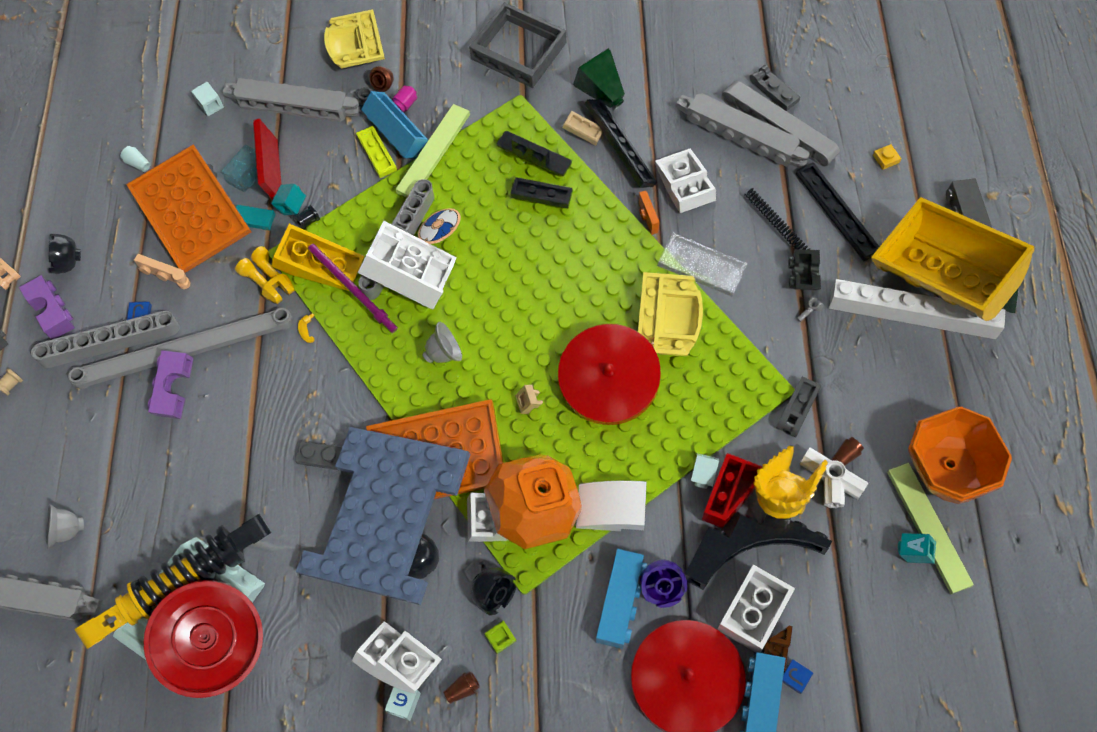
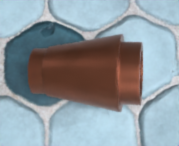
M850 437L844 440L831 460L839 461L845 466L862 455L861 452L864 450V447L858 440Z
M471 671L467 674L464 672L443 693L451 704L476 694V690L480 688V685Z

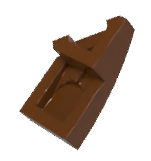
M788 626L777 635L771 637L763 648V654L785 658L784 672L786 671L788 648L791 643L793 626Z

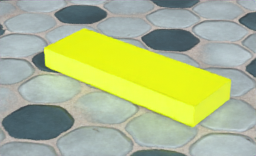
M374 126L356 133L358 140L380 178L397 171L395 163Z

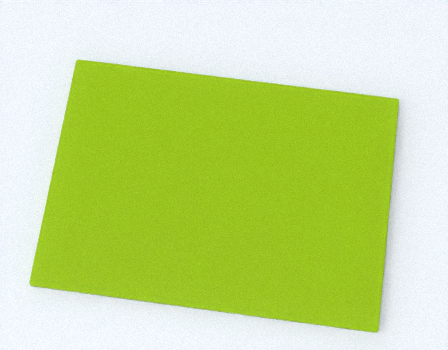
M522 95L516 96L458 132L427 179L432 183L434 200L413 236L418 238V232L423 222L440 210L452 208L457 210L461 216L457 229L449 237L438 243L431 244L457 257L443 287V293L433 310L384 286L380 295L371 301L379 309H383L388 314V318L398 327L394 333H391L382 323L379 324L373 318L374 315L350 291L281 271L282 274L290 278L296 293L310 312L314 314L316 320L391 420L492 399L503 463L540 454L549 455L570 468L578 492L579 484L644 481L646 482L645 505H647L694 470L698 453L707 456L714 455L789 399L795 391L792 385L701 287L694 282L698 290H700L703 303V318L698 339L688 356L657 354L661 368L660 386L649 408L629 422L617 425H601L582 418L569 407L562 395L558 381L560 358L569 342L582 331L602 324L623 325L638 332L643 272L688 275V273ZM505 131H509L572 160V164L565 175L560 176L497 147V142ZM415 160L321 217L319 221L308 225L305 230L366 257L383 221L392 224L407 199L397 194L396 188ZM515 177L573 188L569 208L511 198ZM279 244L268 251L269 257L272 260ZM357 273L353 283L360 289L358 282L362 274ZM438 322L444 323L457 341L462 353L461 361L452 360L445 363L433 361L429 363L423 357V353L426 351V342L435 332ZM524 385H532L534 390H538L540 394L536 397L537 401H543L538 408H533L529 414H521L515 396ZM538 487L540 492L545 493L542 487ZM484 489L458 494L457 496H449L467 521L468 496L470 493H484ZM575 522L567 539L529 549H523L509 540L483 541V543L501 567L516 578L513 583L522 594L526 595L611 531L576 528Z

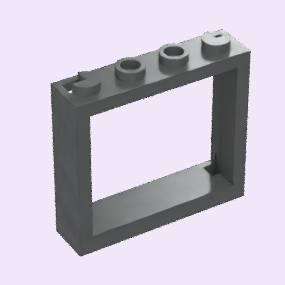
M504 2L469 46L471 60L533 88L567 43L566 30ZM506 21L553 41L533 70L486 48Z

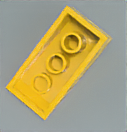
M289 224L275 252L271 267L293 276L349 291L308 250V247L314 243L352 282H354L365 256Z

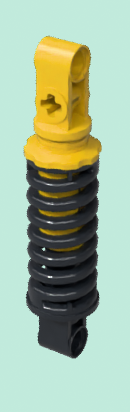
M260 514L249 519L231 533L223 525H220L216 530L217 536L214 539L211 535L205 537L209 547L204 548L201 542L197 541L194 544L198 552L196 555H193L191 550L186 548L183 551L185 558L181 559L178 555L172 557V561L175 564L172 567L167 562H163L161 564L162 573L159 574L156 569H152L150 571L151 580L148 581L145 576H141L139 579L129 582L127 584L128 593L116 597V605L75 628V632L86 649H88L127 622L133 626L142 617L149 620L158 603L170 592L191 582L213 581L216 577L215 573L221 575L226 572V565L235 567L240 563H244L245 559L241 550L252 543L255 544L272 532ZM115 616L117 620L109 624L107 620Z

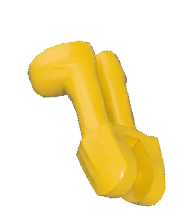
M264 246L256 248L251 255V259L258 268L271 278L269 281L258 272L248 258L240 260L235 267V271L239 275L249 277L262 288L263 297L275 304H279L283 300L275 290L278 286L287 295L295 291L290 278L285 274L278 273L271 267L269 252Z

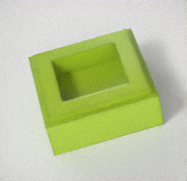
M504 620L484 633L497 654L516 642V638Z

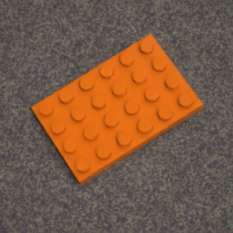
M194 144L126 184L176 265L184 273L252 232Z
M492 399L366 426L368 431L468 451L471 455L458 494L485 489L498 464L503 463ZM436 491L434 499L453 495Z

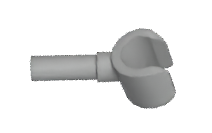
M815 297L811 298L808 303L809 307L797 319L801 322L813 310L820 311L823 308V303L821 302L818 306L814 307V302L818 299Z

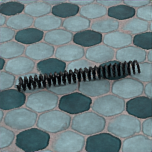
M751 188L747 194H744L751 203H754L753 205L756 206V209H759L758 211H761V214H764V217L771 222V225H774V228L779 233H782V236L787 239L789 244L795 247V250L801 248L806 250L808 248V245L804 246L803 240L797 237L795 231L791 232L792 229H789L790 226H787V223L783 224L784 220L781 221L782 218L776 215L777 212L771 210L772 207H769L766 201L763 202L764 199H761L759 193L756 194V191H753L754 188Z

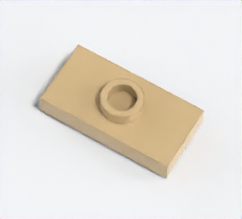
M571 111L562 127L595 146L603 134L596 123Z

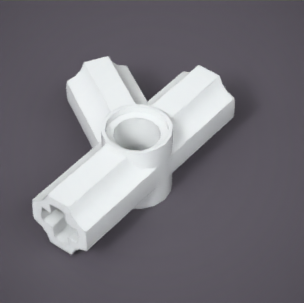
M809 448L800 462L801 466L814 472L824 460L828 462L826 470L822 475L824 482V506L828 508L844 507V492L858 500L867 487L868 482L848 471L843 463L832 461L814 449ZM829 471L837 472L838 477L832 476Z

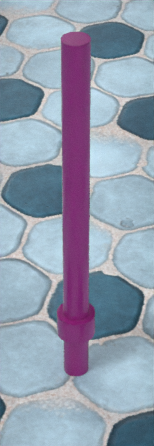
M314 243L308 247V250L374 315L373 318L379 324L382 323L391 333L398 329L388 318V314L383 309H379Z

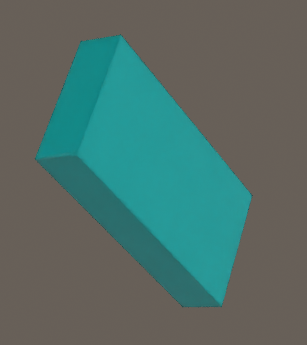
M243 205L236 206L248 227L263 230L271 229L276 215L274 210Z

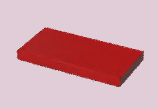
M259 118L253 120L258 185L273 200L280 185H282L278 139Z

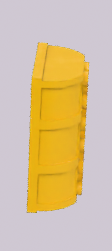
M920 197L871 258L878 269L884 272L889 271L905 279L907 283L915 287H922L942 297L944 301L952 305H959L975 313L979 318L989 321L997 316L1021 285L1028 271L1034 246Z

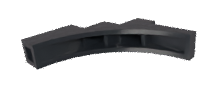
M767 514L761 525L754 517L741 515L730 537L726 536V533L718 528H708L685 576L688 583L704 590L712 576L726 562L738 554L753 548L767 545H794L825 555L832 541L825 534L818 531L813 532L807 529V526L802 522H793L790 520L791 518L778 519Z

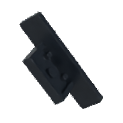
M505 131L497 142V147L560 176H564L572 164V160L509 131Z

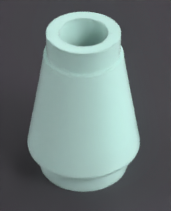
M127 146L121 152L120 157L124 163L143 172L150 168L151 163L135 147Z

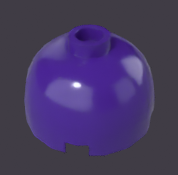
M666 559L656 560L643 570L640 582L641 591L646 601L656 604V607L666 608L672 607L682 600L681 597L687 591V579L682 569L676 563Z

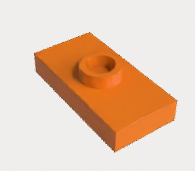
M646 190L639 192L640 216L642 220L646 221L651 235L656 234L659 231V219Z

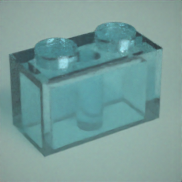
M244 145L221 171L228 184L244 193L257 179L255 149Z

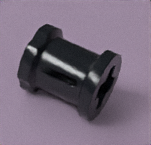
M311 205L299 215H294V219L303 230L315 220H320L318 213Z

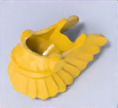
M788 446L787 449H783L782 452L778 453V456L774 455L768 464H763L762 469L757 470V475L754 477L757 501L763 511L778 519L792 518L798 514L802 515L810 499L815 496L816 486L821 480L828 464L826 460L817 467L808 480H805V478L789 472L794 454V446Z

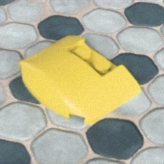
M373 9L334 17L329 20L331 26L325 29V46L331 60L340 68L385 59Z
M643 272L638 332L651 343L657 354L688 356L698 339L703 318V303L700 290H698L694 283V276Z

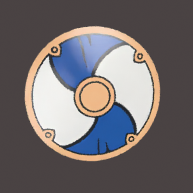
M448 208L432 214L421 225L418 238L428 244L443 241L457 229L461 220L460 213L455 209Z

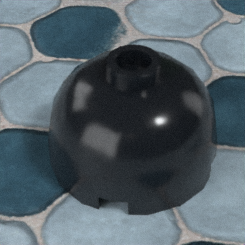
M50 234L53 240H49V262L53 268H49V273L60 274L71 271L75 267L76 261L81 260V249H77L74 240L66 235Z
M425 534L421 536L408 574L409 577L423 579L436 569L439 562L438 548L435 542Z
M493 567L482 571L476 575L472 585L471 595L475 605L489 616L499 613L496 610L501 605L505 608L513 598L516 591V585L513 582L516 578L501 568Z

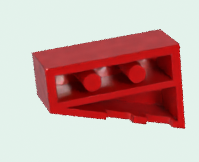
M727 453L705 508L702 521L723 528L755 491L754 477L757 475V470L762 469L763 466Z

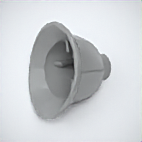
M438 322L435 332L426 342V351L423 353V357L429 363L433 361L437 363H445L452 360L461 361L462 353L457 341L444 323Z
M50 504L48 509V549L58 542L72 539L78 531H83V517L78 518L74 513L68 510L56 509Z

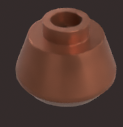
M377 66L371 70L369 79L374 89L379 92H385L390 89L394 76L388 68Z

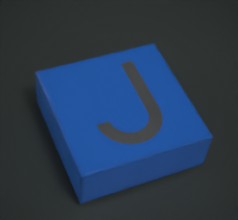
M130 302L127 320L151 314V303Z
M792 660L783 674V683L801 694L812 677L813 672Z

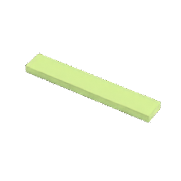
M455 104L451 106L397 186V194L407 198L417 181L429 178L470 116L469 110Z
M906 463L890 469L887 473L918 533L930 534L936 541L935 565L950 594L952 595L972 587L974 584L910 464Z

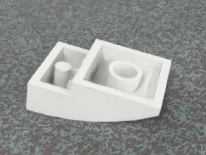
M691 148L655 160L664 186L680 213L716 201V189L707 178V170Z
M603 481L579 484L578 493L582 508L576 520V528L621 531V529L644 530L646 482Z
M470 493L467 498L468 541H507L508 539L496 532L485 493Z
M384 621L356 651L352 662L379 680L414 694L442 659L408 632L404 631L400 634Z

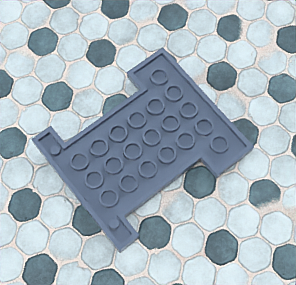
M350 427L335 467L341 471L351 472L353 476L323 555L304 550L296 572L312 578L421 605L428 582L409 577L408 574L436 491L457 496L471 454L466 450Z

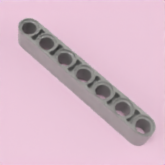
M734 81L722 93V99L729 106L798 137L800 141L799 146L809 151V158L819 165L828 166L839 154L840 149L835 142L742 82Z
M421 179L415 183L391 225L411 235L415 234L434 200L432 183L429 180ZM364 275L360 277L358 282L360 290L370 300L376 299L384 288V285Z
M161 311L38 343L32 348L31 355L43 367L51 368L170 337L178 333L180 325L171 312Z

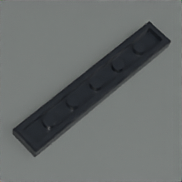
M587 99L584 105L640 188L654 187L657 183L655 178L602 99Z
M814 162L798 169L796 175L863 261L870 259L880 246Z

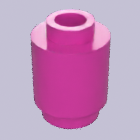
M402 86L392 98V101L402 112H406L417 100L416 90L411 86Z

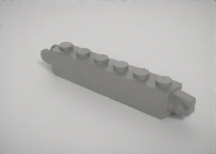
M238 78L237 83H225L223 89L225 97L236 99L240 108L338 122L345 120L346 116L357 117L361 113L357 98L347 97V94L341 91Z
M703 93L697 94L695 98L681 95L677 101L676 108L686 113V120L693 124L706 128L710 132L723 136L727 140L740 144L742 147L757 152L759 155L765 156L786 167L790 164L798 166V168L807 165L809 151L799 146L800 141L796 136Z
M6 575L5 578L0 577V609L78 622L83 619L84 615H98L103 601L91 597L83 592L84 588L75 585L63 588L62 584L56 582H48V585L41 584L40 580L27 578V581H21L19 577L13 575Z

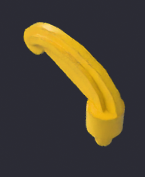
M313 313L309 316L305 315L298 323L299 334L307 343L315 341L314 337H309L307 324L314 317Z

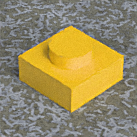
M892 144L874 151L873 157L883 170L900 163L902 159Z

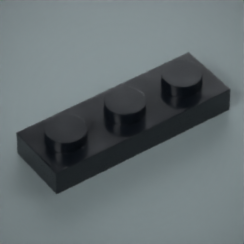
M515 177L511 198L568 209L573 188Z

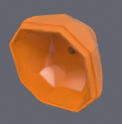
M961 406L918 421L908 447L913 464L927 489L940 499L956 504L969 502L1003 487L1012 460V456L992 420L987 416ZM946 463L952 464L953 468H949Z
M540 454L498 464L484 489L497 534L523 549L567 539L582 508L580 496L570 468L549 455ZM538 487H542L545 493L540 492Z

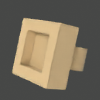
M524 385L515 395L521 414H529L533 408H538L543 403L542 400L537 401L536 397L540 392L534 390L532 385Z

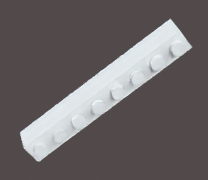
M836 279L833 285L829 309L997 339L1005 325L1006 310L1001 309L992 320L985 321L975 313L959 305H952L942 298Z

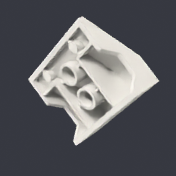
M383 221L358 273L433 310L443 293V287L457 257Z

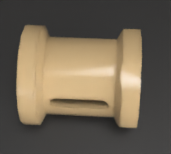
M8 368L6 374L0 379V391L8 396L10 394L9 391L18 382L21 383L23 380Z

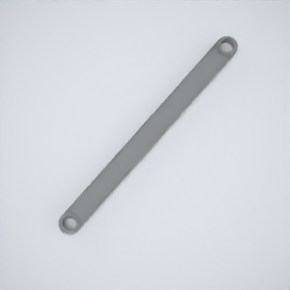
M278 308L275 311L94 364L75 367L69 372L68 378L76 388L85 389L91 385L156 367L161 350L186 353L189 356H193L278 330L288 329L293 324V317L286 308Z

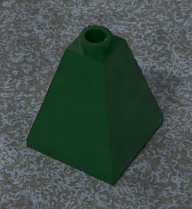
M609 48L579 66L573 83L576 88L594 99H602L609 108L613 106L617 108L624 102L623 97L625 93Z

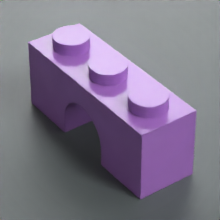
M40 275L19 287L26 301L35 311L47 307L43 313L36 316V319L51 340L75 328L71 322L74 318L68 309L64 310L63 306L65 303L59 294L56 295L54 293L57 289L51 280L46 281Z
M161 350V355L157 359V374L152 382V397L148 401L149 413L161 417L181 419L185 398L172 394L171 385L177 378H190L193 357L186 353Z

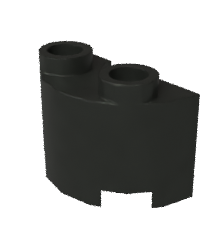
M795 250L793 256H789L788 267L792 269V276H789V288H794L795 290L821 289V276L819 275L820 250Z

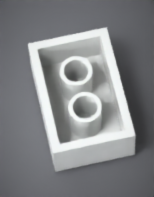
M753 565L717 630L755 653H760L795 588Z

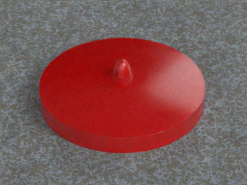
M602 324L582 331L566 346L558 366L559 386L569 407L582 418L601 425H617L637 418L652 404L660 386L661 368L654 347L642 334L623 325Z
M211 580L185 584L165 596L153 610L148 620L144 634V653L147 664L154 677L163 686L179 695L192 698H206L225 693L241 683L250 674L258 661L263 643L261 619L252 601L242 591L229 584Z
M680 620L662 625L643 640L635 654L631 669V687L634 699L646 719L663 732H716L734 717L744 697L746 684L745 670L737 649L723 633L705 623Z

